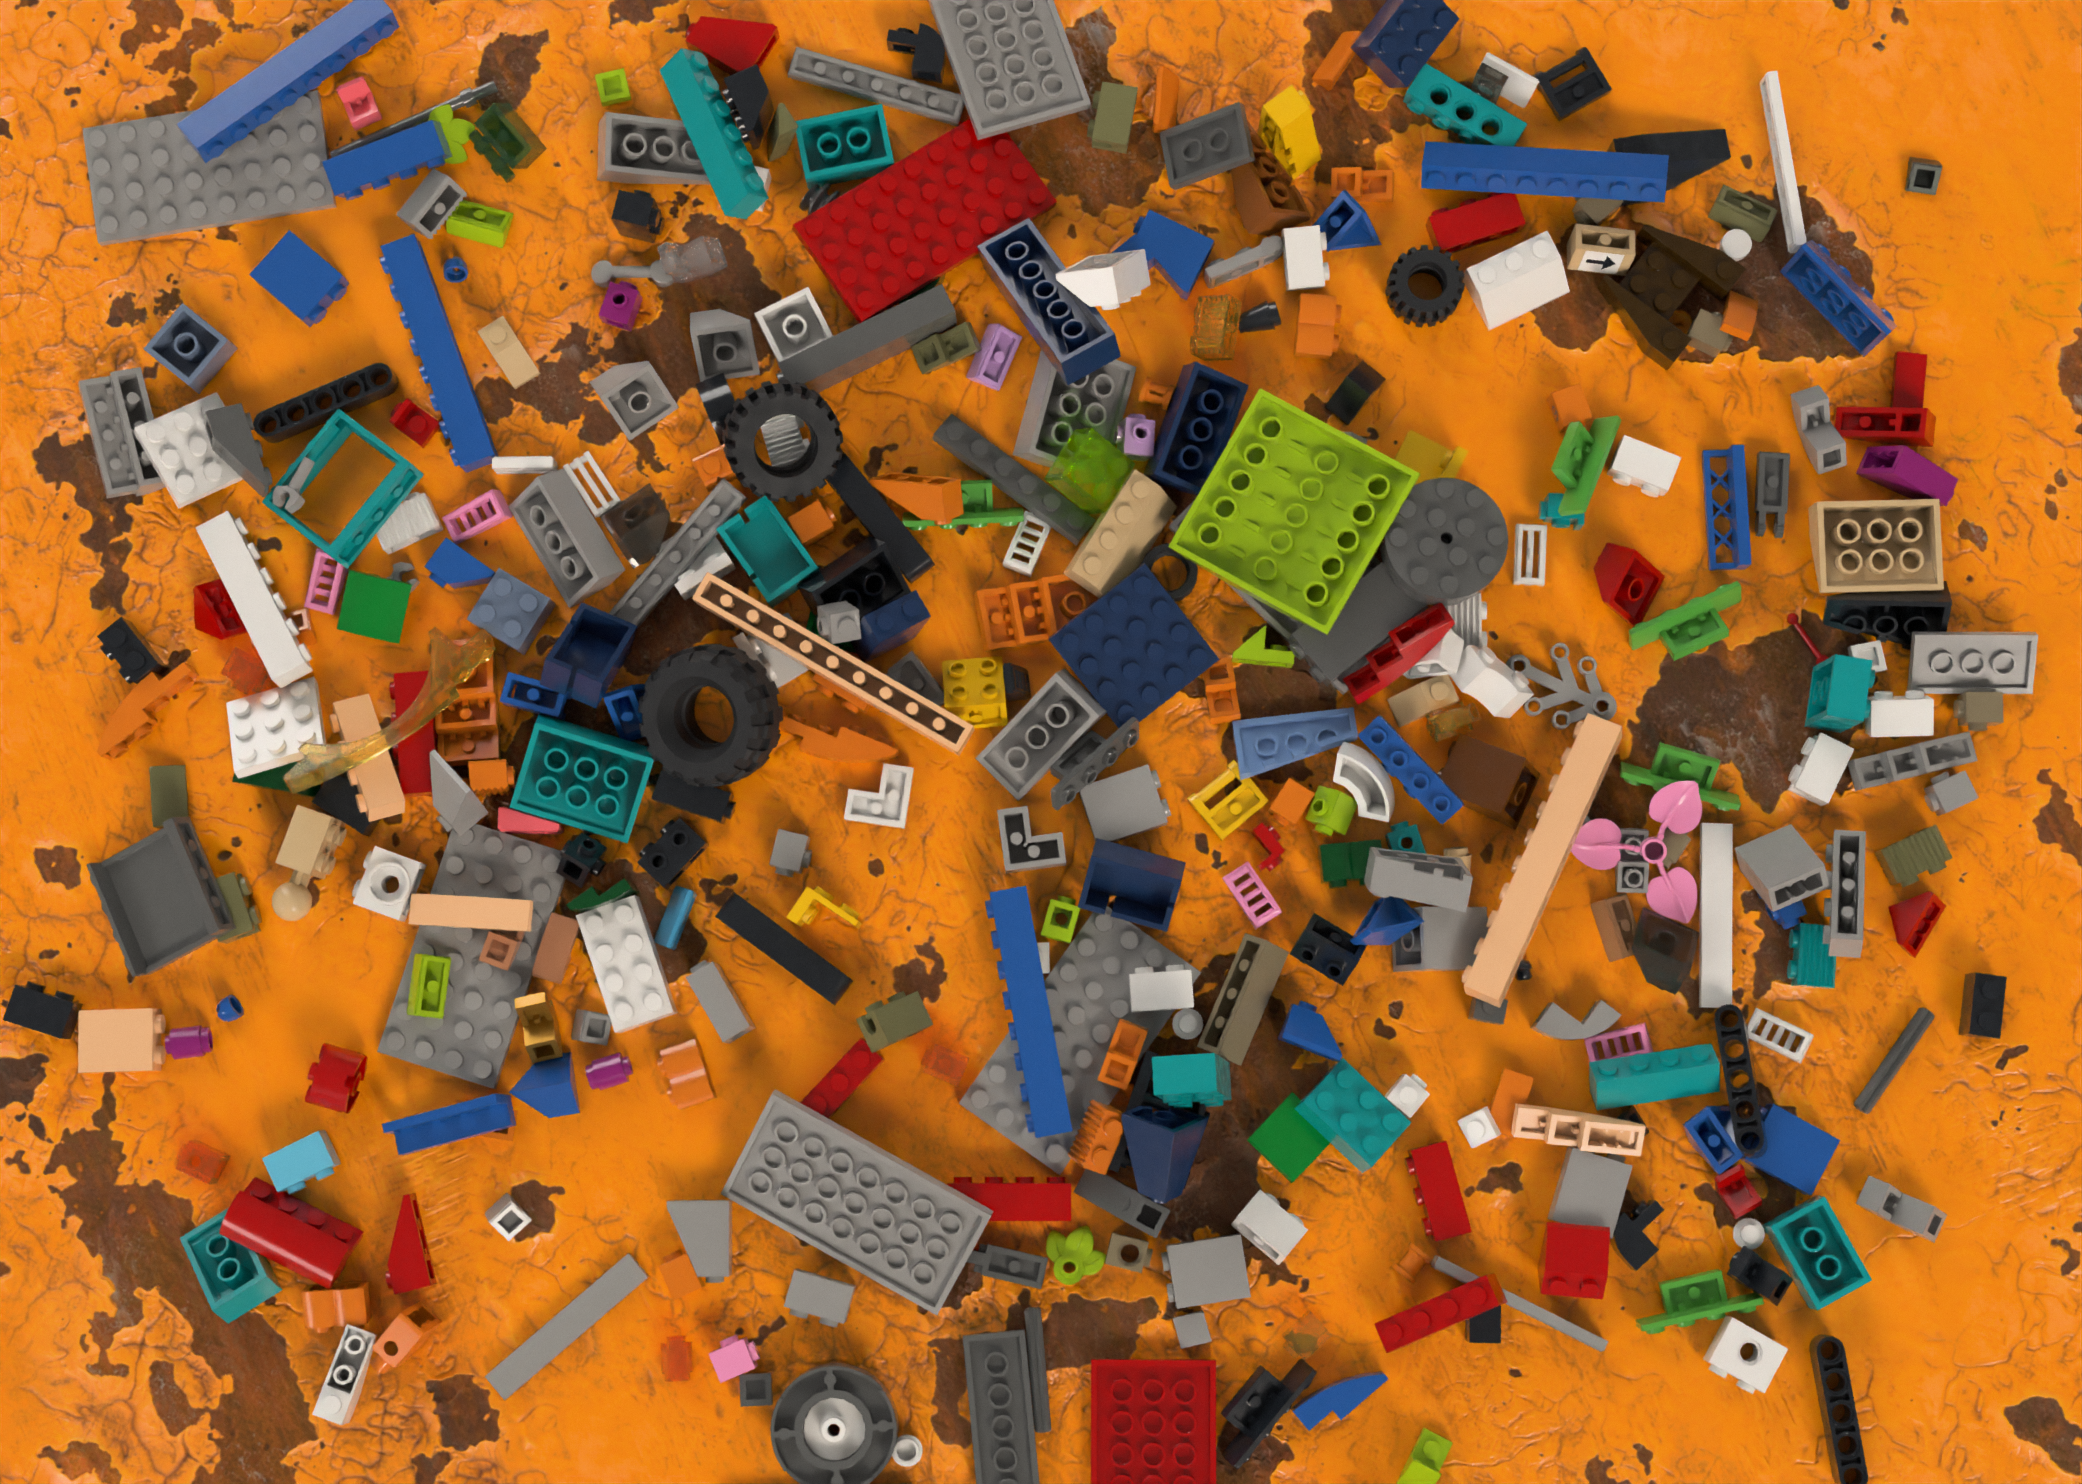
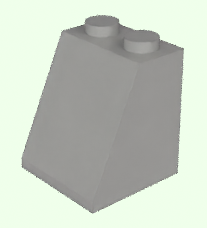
M1443 907L1412 908L1425 922L1392 943L1393 972L1464 971L1468 965L1473 966L1477 955H1474L1477 942L1480 937L1485 939L1488 933V927H1486L1488 921L1487 907H1467L1466 912Z

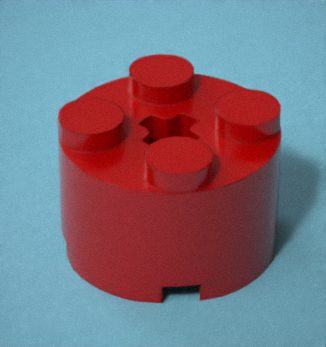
M324 1043L320 1050L319 1063L313 1062L308 1073V1080L313 1082L308 1087L305 1102L348 1114L353 1109L360 1091H357L360 1080H364L368 1057L356 1051Z

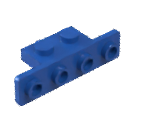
M1381 715L1377 716L1359 733L1358 737L1382 761V766L1387 773L1393 777L1396 776L1403 784V789L1413 799L1417 798L1440 824H1444L1464 805L1463 801Z

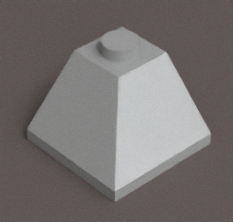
M722 309L690 313V333L700 382L724 373L726 379L760 375L749 319Z
M649 361L614 365L590 381V384L629 441L679 408Z
M434 749L430 752L433 806L440 814L436 819L447 832L453 828L461 837L487 815L488 811L469 786Z

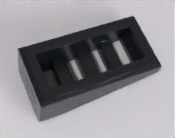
M1004 663L1003 673L1007 700L1011 702L1030 699L1031 690L1028 671L1021 666Z

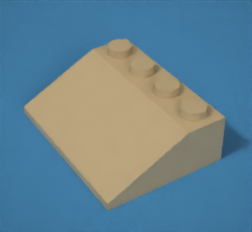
M1939 499L1821 501L1814 503L1808 508L1809 536L1820 593L1944 590Z

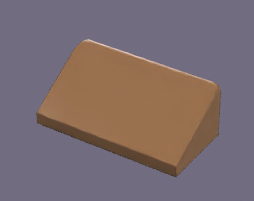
M1626 893L1591 904L1609 962L1645 952Z

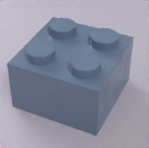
M183 303L144 347L147 353L198 394L202 392L238 349L226 337Z
M498 568L467 617V620L487 634L525 655L556 604L549 597Z

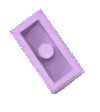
M999 323L989 324L980 342L982 350L976 352L966 378L999 391L1022 336Z

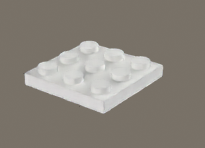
M217 392L134 428L136 438L178 509L244 480L212 450L204 426L205 411L225 407Z
M314 676L290 683L282 688L276 687L226 702L233 769L238 779L327 752L319 687Z

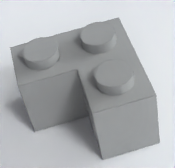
M1028 806L997 810L1006 874L1066 866L1062 832L1032 836Z

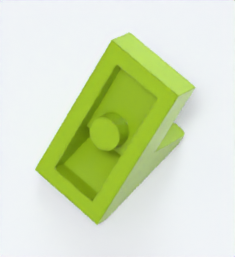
M1265 625L1233 652L1232 662L1292 668L1295 655L1292 651H1288L1287 646L1270 645V649H1264Z
M1423 1427L1396 1484H1436L1442 1475L1439 1471L1453 1442Z

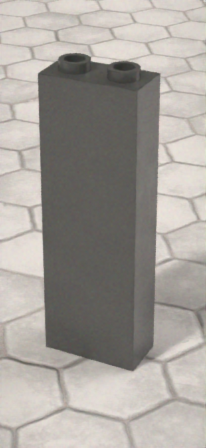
M940 284L779 362L778 366L781 372L776 374L778 380H788L791 384L796 382L805 384L808 389H813L819 393L910 349L911 346L934 334H941L957 326L955 309L943 285Z
M1383 562L1359 580L1328 635L1304 624L1292 633L1288 639L1291 643L1289 648L1299 660L1303 658L1311 667L1309 672L1318 683L1323 682L1328 687L1363 659L1365 655L1390 637L1389 631L1412 619L1429 606L1403 593L1393 583L1394 579Z

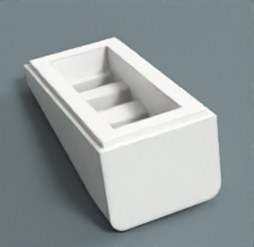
M1025 510L1024 521L1020 522L1002 563L1003 567L1031 578L1051 527L1033 513ZM1030 521L1043 526L1044 529L1040 532L1027 527V522ZM1023 532L1038 537V542L1022 537ZM1019 542L1035 548L1033 553L1018 548ZM1014 554L1029 558V563L1013 558Z
M1758 1008L1755 1009L1747 1025L1749 1039L1799 1064L1802 1063L1814 1038L1813 1034ZM1763 1018L1767 1020V1023L1761 1035L1758 1036L1755 1032ZM1773 1024L1779 1027L1771 1042L1766 1038ZM1787 1030L1790 1034L1784 1047H1781L1778 1043L1784 1031ZM1796 1036H1799L1802 1039L1794 1053L1790 1051V1048Z

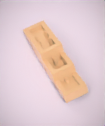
M411 893L408 924L531 932L534 901Z
M1515 1104L1511 1134L1513 1137L1542 1139L1547 1144L1576 1146L1580 1151L1641 1156L1646 1126L1644 1124L1579 1111Z

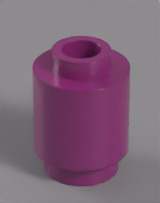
M202 1025L171 1029L170 1035L165 1036L166 1053L172 1054L173 1059L176 1060L205 1056L207 1052H212L213 1037L210 1027L203 1028Z
M621 1052L593 1060L592 1064L585 1066L586 1076L592 1090L597 1088L604 1090L629 1082V1075L633 1074L629 1057H623Z

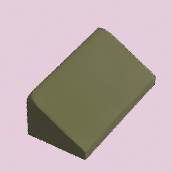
M783 103L778 104L767 131L768 162H772L787 154L798 128L797 123Z
M1723 184L1708 217L1732 230H1743L1751 239L1762 242L1773 223L1777 210Z
M150 766L153 827L164 828L162 823L172 817H189L186 766Z

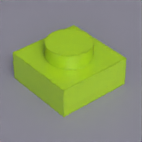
M624 68L595 75L603 107L632 100Z

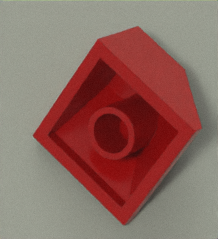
M1609 542L1606 543L1593 568L1602 601L1632 627L1642 622L1665 576L1635 549Z

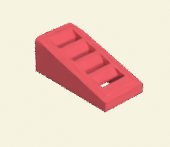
M499 806L498 830L503 833L559 835L564 833V827L557 822L504 806Z

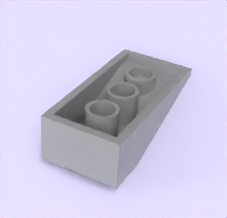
M606 112L599 121L597 180L631 184L711 185L683 121Z
M1066 669L1060 670L1047 681L975 759L1019 801L1050 771V766L1083 738L1107 711L1100 706L1097 700Z

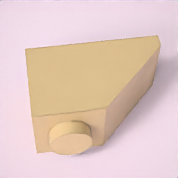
M504 316L477 331L514 389L541 374Z
M1440 675L1421 682L1387 699L1398 727H1402L1455 705L1459 698L1449 675Z

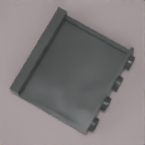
M172 817L162 823L164 828L103 862L86 865L90 873L91 883L96 888L102 902V910L109 919L113 929V936L119 943L125 958V965L131 972L132 977L150 975L236 929L190 817Z

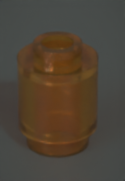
M685 1335L666 1336L667 1342L660 1343L661 1372L665 1374V1381L690 1380V1372H693L692 1341H685Z

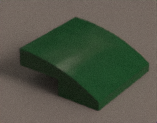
M624 878L604 893L591 886L566 905L572 911L584 913L640 892L633 882Z

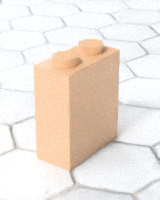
M161 1009L79 1010L78 1073L161 1071V1064H164L166 1059L165 1047L161 1046V1033L165 1032L166 1020L165 1016L161 1015Z

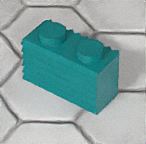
M1799 923L1795 925V930L1791 929L1789 947L1794 948L1793 960H1789L1787 966V977L1792 979L1791 986L1823 989L1835 988L1836 956H1828L1829 944H1823L1824 925Z

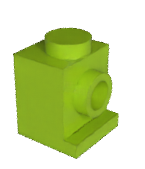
M1058 895L1057 900H1050L1041 936L1071 944L1080 908L1075 906L1076 900ZM1062 913L1067 916L1068 920L1064 925L1057 924L1055 918L1058 914Z

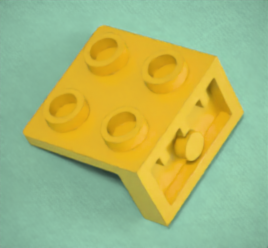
M1410 430L1394 460L1420 473V477L1415 483L1417 485L1430 479L1455 478L1469 451L1460 446L1451 451Z
M1001 656L942 662L945 710L973 725L974 728L998 727L1008 724L1003 659Z
M807 886L786 917L800 927L804 923L809 925L819 911L815 907L819 902L859 929L862 925L857 920L860 914L844 903L840 907L833 904L832 900L834 897L819 886H816L814 890Z

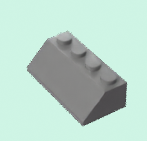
M564 468L537 476L508 506L569 608L574 607L609 586L626 570Z

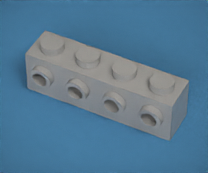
M1834 830L1832 844H1826L1825 863H1831V871H1826L1830 898L1824 899V916L1830 917L1829 925H1824L1823 944H1829L1828 956L1861 958L1864 928L1866 831Z

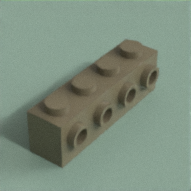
M1245 933L1197 1047L1209 1053H1216L1229 1062L1242 1065L1287 959L1288 951L1267 940Z

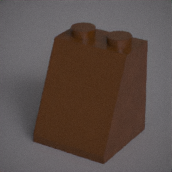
M1460 733L1457 741H1453L1449 747V758L1445 767L1441 768L1437 775L1463 801V806L1516 830L1540 777V773L1525 757Z

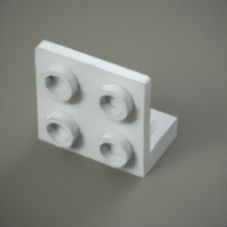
M673 537L654 548L653 551L656 556ZM715 537L689 569L678 577V582L674 585L683 599L687 600L694 595L707 572L720 579L735 570L736 567Z
M789 613L783 614V616L792 620ZM742 632L732 638L738 649L745 651L749 658L758 660L767 669L766 676L770 682H775L777 689L810 670L751 635L745 636Z

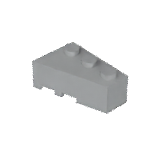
M1370 847L1364 883L1369 892L1378 897L1387 898L1392 896L1466 912L1473 876L1461 858Z

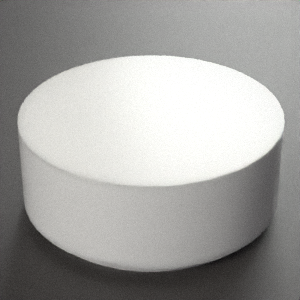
M1740 229L1728 231L1720 241V250L1735 261L1745 258L1752 247L1750 236Z

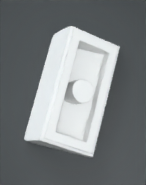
M1486 53L1474 76L1476 83L1521 108L1526 107L1539 83L1538 79L1491 53Z

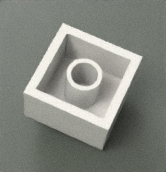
M809 287L754 313L778 363L833 337Z

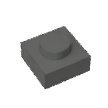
M772 1372L739 1375L741 1407L773 1404Z

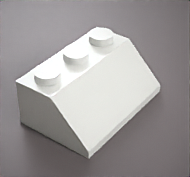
M1548 231L1467 268L1463 279L1488 331L1570 292L1561 256Z
M1145 249L1088 256L1056 273V280L1088 306H1101L1102 310L1119 308L1120 303L1131 301L1130 297L1141 295V290L1151 285Z

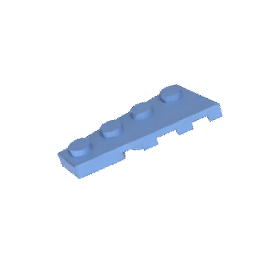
M1353 707L1232 721L1240 780L1341 746L1343 742L1349 743L1358 738Z

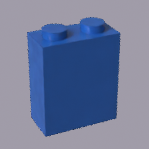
M290 230L249 274L260 286L308 327H311L314 323H319L325 317L326 309L333 301H338L345 295L347 286L350 284L341 273Z
M1766 1104L1765 1108L1761 1106L1768 1143L1767 1150L1762 1157L1757 1159H1750L1743 1155L1741 1160L1804 1195H1812L1840 1140L1775 1104ZM1755 1135L1748 1136L1744 1141V1148L1755 1149L1760 1143V1138Z

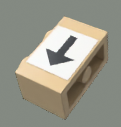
M1575 224L1567 243V269L1626 276L1636 255L1635 230Z

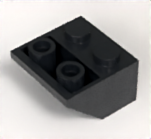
M757 64L724 78L727 89L722 90L726 104L730 108V113L741 132L743 142L750 141L753 150L760 147L774 112L769 90Z

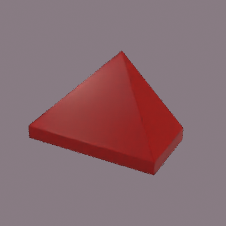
M221 579L200 584L193 588L195 629L220 640L247 633Z
M1930 891L1888 907L1897 943L1914 958H1916L1946 907Z

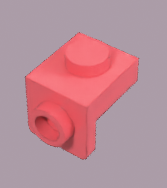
M358 77L336 88L355 131L383 119L374 95L364 77Z

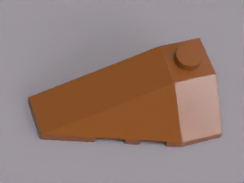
M1248 122L1255 160L1231 169L1236 206L1241 216L1242 224L1249 234L1270 236L1285 228H1291L1308 221L1311 215L1295 185L1289 187L1280 175L1284 171L1280 164H1274L1264 153L1266 145Z

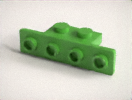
M1618 415L1595 419L1589 432L1580 421L1569 423L1551 471L1566 488L1558 509L1561 516L1586 512L1622 421Z
M992 479L961 481L964 514L953 518L952 523L935 525L934 521L922 520L911 512H904L902 518L903 525L911 530H924L927 526L953 529L962 524H970V527L981 528L986 527L988 523H1000L1001 526H1015L1018 522L1024 521L1023 507L993 508Z
M1736 581L1729 585L1724 584L1714 592L1703 597H1695L1683 606L1669 609L1650 621L1636 624L1628 631L1629 646L1632 650H1636L1660 639L1675 661L1728 637L1729 629L1718 612L1741 602L1740 583Z
M1660 742L1650 770L1625 762L1620 763V777L1624 778V781L1636 786L1646 784L1653 786L1654 790L1659 791L1661 788L1674 782L1695 781L1698 783L1699 795L1702 801L1712 803L1715 808L1723 811H1730V809L1738 811L1741 806L1739 795L1712 788L1720 764L1717 758Z
M1714 1269L1658 1282L1665 1313L1639 1318L1635 1322L1641 1331H1646L1647 1334H1656L1665 1331L1666 1326L1674 1324L1677 1327H1687L1695 1324L1696 1319L1707 1317V1320H1717L1726 1317L1725 1313L1736 1310L1738 1313L1752 1312L1756 1310L1757 1305L1764 1304L1762 1296L1754 1292L1727 1298L1722 1271Z

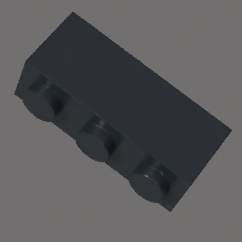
M871 536L797 585L810 611L816 618H818L817 606L847 601L859 609L861 621L863 616L911 593L886 543Z

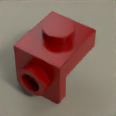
M1262 822L1251 833L1270 856L1256 868L1260 872L1267 868L1270 872L1284 861L1281 855L1286 850L1278 842L1282 838L1272 825L1266 827Z
M1738 1164L1735 1167L1731 1165L1714 1178L1715 1190L1735 1219L1762 1205V1199L1746 1177L1745 1168L1742 1164Z

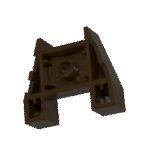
M1644 225L1636 239L1647 246V250L1620 284L1605 275L1597 288L1607 303L1612 305L1622 319L1621 322L1626 330H1629L1634 336L1641 351L1665 370H1668L1692 340V338L1668 321L1696 284L1721 301L1746 268L1721 250Z

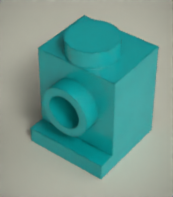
M1548 493L1544 501H1540L1538 515L1539 519H1543V522L1551 523V526L1555 528H1568L1570 524H1573V530H1580L1584 526L1585 513L1567 516L1559 514L1558 509L1564 494Z
M1404 821L1390 826L1392 832L1385 835L1389 849L1427 854L1416 824L1409 826L1408 821ZM1403 838L1411 840L1412 846L1410 849L1402 847L1401 840Z

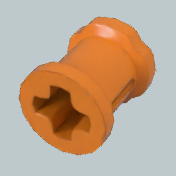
M1147 376L1138 402L1143 403L1146 401L1162 407V411L1166 412L1175 386L1170 385L1167 387L1153 382L1151 377ZM1150 391L1162 394L1163 397L1151 394Z
M1410 1242L1408 1245L1409 1250L1398 1264L1394 1263L1391 1267L1414 1284L1416 1282V1275L1426 1263H1431L1432 1259Z

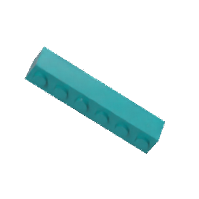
M681 48L660 69V73L725 216L747 219L769 198L764 189L763 180L754 167L752 156L743 143L741 132L732 119L730 108L722 97L719 84L714 79L708 66L707 58L698 51Z

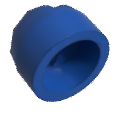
M453 256V258L445 261L443 272L447 281L459 283L467 278L468 269L462 258Z
M228 995L217 1004V1015L222 1021L231 1022L244 1015L241 1003L233 995Z

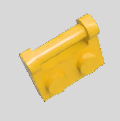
M1235 760L1231 761L1227 765L1228 769L1199 793H1192L1187 798L1191 806L1200 814L1221 841L1269 802L1250 777L1240 780L1238 763ZM1235 778L1238 779L1241 785L1211 810L1205 806L1204 803Z

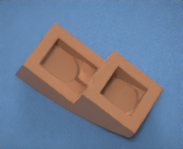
M489 931L479 961L508 971L526 931Z
M551 913L535 959L532 976L557 984L562 983L571 960V951L580 931L577 920Z

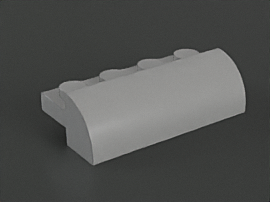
M141 367L110 372L109 376L79 381L78 387L106 497L113 498L136 494L137 497L164 488L165 485L134 434L135 427L154 419Z

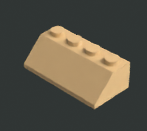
M1136 469L1125 475L1063 574L1100 598L1141 565L1177 506L1161 486Z

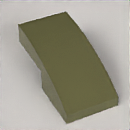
M964 322L941 335L934 334L911 346L922 374L933 372L982 350L970 322Z

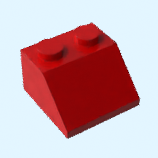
M1547 1222L1537 1268L1540 1294L1603 1300L1608 1278L1610 1227Z

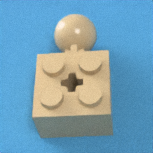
M296 806L275 862L294 869L290 881L280 885L272 896L273 910L280 918L287 921H297L308 914L312 906V896L307 889L311 876L325 880L326 874L330 875L336 863V858L333 856L337 845L341 846L346 837L347 829L344 828L346 823L306 807Z

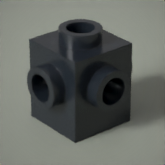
M581 832L574 841L568 840L560 852L562 858L556 873L582 888L592 876L598 877L606 865V861L603 858L607 847Z

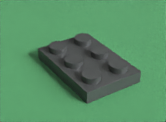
M1240 102L1160 132L1169 185L1174 190L1255 160L1245 107Z

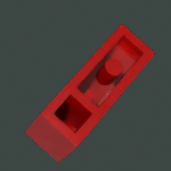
M1837 407L1834 427L1844 439L1898 446L1933 447L1936 417L1928 408Z
M416 1193L403 1195L387 1263L389 1271L385 1272L387 1286L390 1290L393 1289L394 1295L437 1284Z

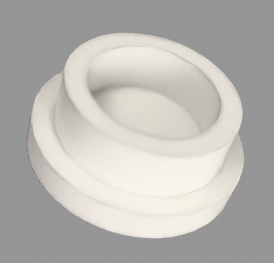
M1189 1008L1182 1009L1175 1014L1172 1027L1180 1038L1193 1039L1201 1033L1203 1020L1197 1011Z
M1744 1218L1735 1224L1733 1239L1739 1247L1746 1246L1752 1250L1759 1247L1764 1241V1228L1757 1220Z
M902 1435L897 1438L892 1457L901 1466H913L921 1459L923 1453L922 1444L913 1435Z

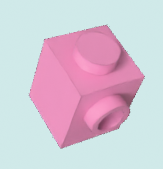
M737 1334L720 1341L721 1348L709 1353L720 1383L755 1369L758 1366L756 1360L760 1359L754 1341L749 1343L747 1337L739 1340Z

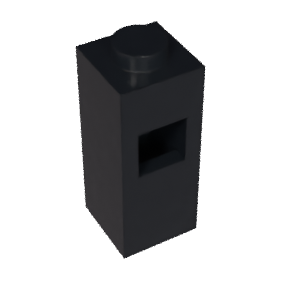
M664 770L660 772L651 798L655 802L721 824L725 823L726 818H732L736 807V802L732 801L734 795L730 792L712 786L696 787L687 785V782L683 781V779H674Z

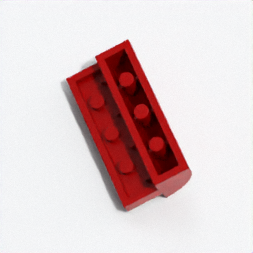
M257 1177L252 1179L244 1191L240 1190L225 1214L219 1234L327 1289L332 1287L344 1270L347 1259L362 1240L364 1231L286 1192H277L275 1186Z

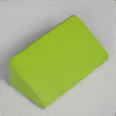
M463 200L459 202V206H455V211H452V215L448 216L446 231L451 235L503 248L512 223L513 213Z
M428 954L414 955L407 1015L443 1019L451 957Z

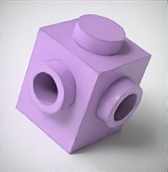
M1129 414L1128 417L1120 421L1115 426L1113 433V442L1117 443L1116 458L1145 462L1153 457L1155 420H1148L1146 415Z

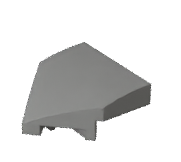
M914 651L909 652L895 663L885 674L941 707L944 704V690Z

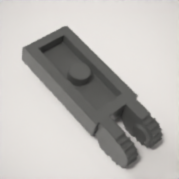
M1761 451L1757 453L1754 513H1756L1755 536L1763 537L1766 530V514H1775L1774 537H1783L1785 514L1788 510L1790 453Z

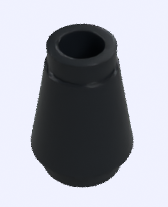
M1265 301L1241 315L1235 316L1240 334L1244 332L1275 330V326L1282 324L1275 301L1270 303Z

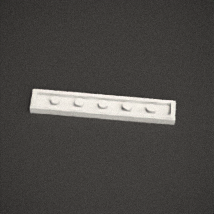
M1770 71L1764 75L1759 84L1787 248L1789 253H1796L1807 241L1778 72Z
M1700 824L1699 1008H1720L1723 1005L1732 1004L1733 824Z

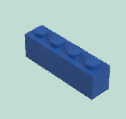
M430 120L330 158L322 163L334 195L346 198L349 201L363 196L362 191L373 187L374 190L388 187L391 185L389 180L400 177L401 180L412 178L418 175V169L428 166V169L443 166L446 164L445 159L453 156L440 122Z

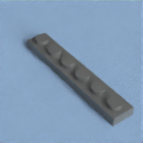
M950 414L933 434L932 440L985 479H992L993 485L1076 546L1094 525L1096 520L953 414Z

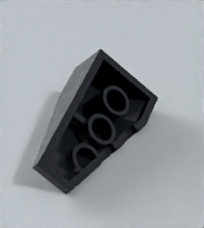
M1725 129L1641 134L1613 139L1607 149V152L1669 155L1666 191L1680 186L1683 182L1731 158ZM1623 200L1620 207L1647 203V201Z
M1944 581L1943 591L1857 592L1831 595L1826 597L1823 625L1853 634L1865 633L1875 636L1876 640L1884 643L1888 640L1901 644L1902 648L1911 651L1912 632H1947L1952 599L1947 581Z

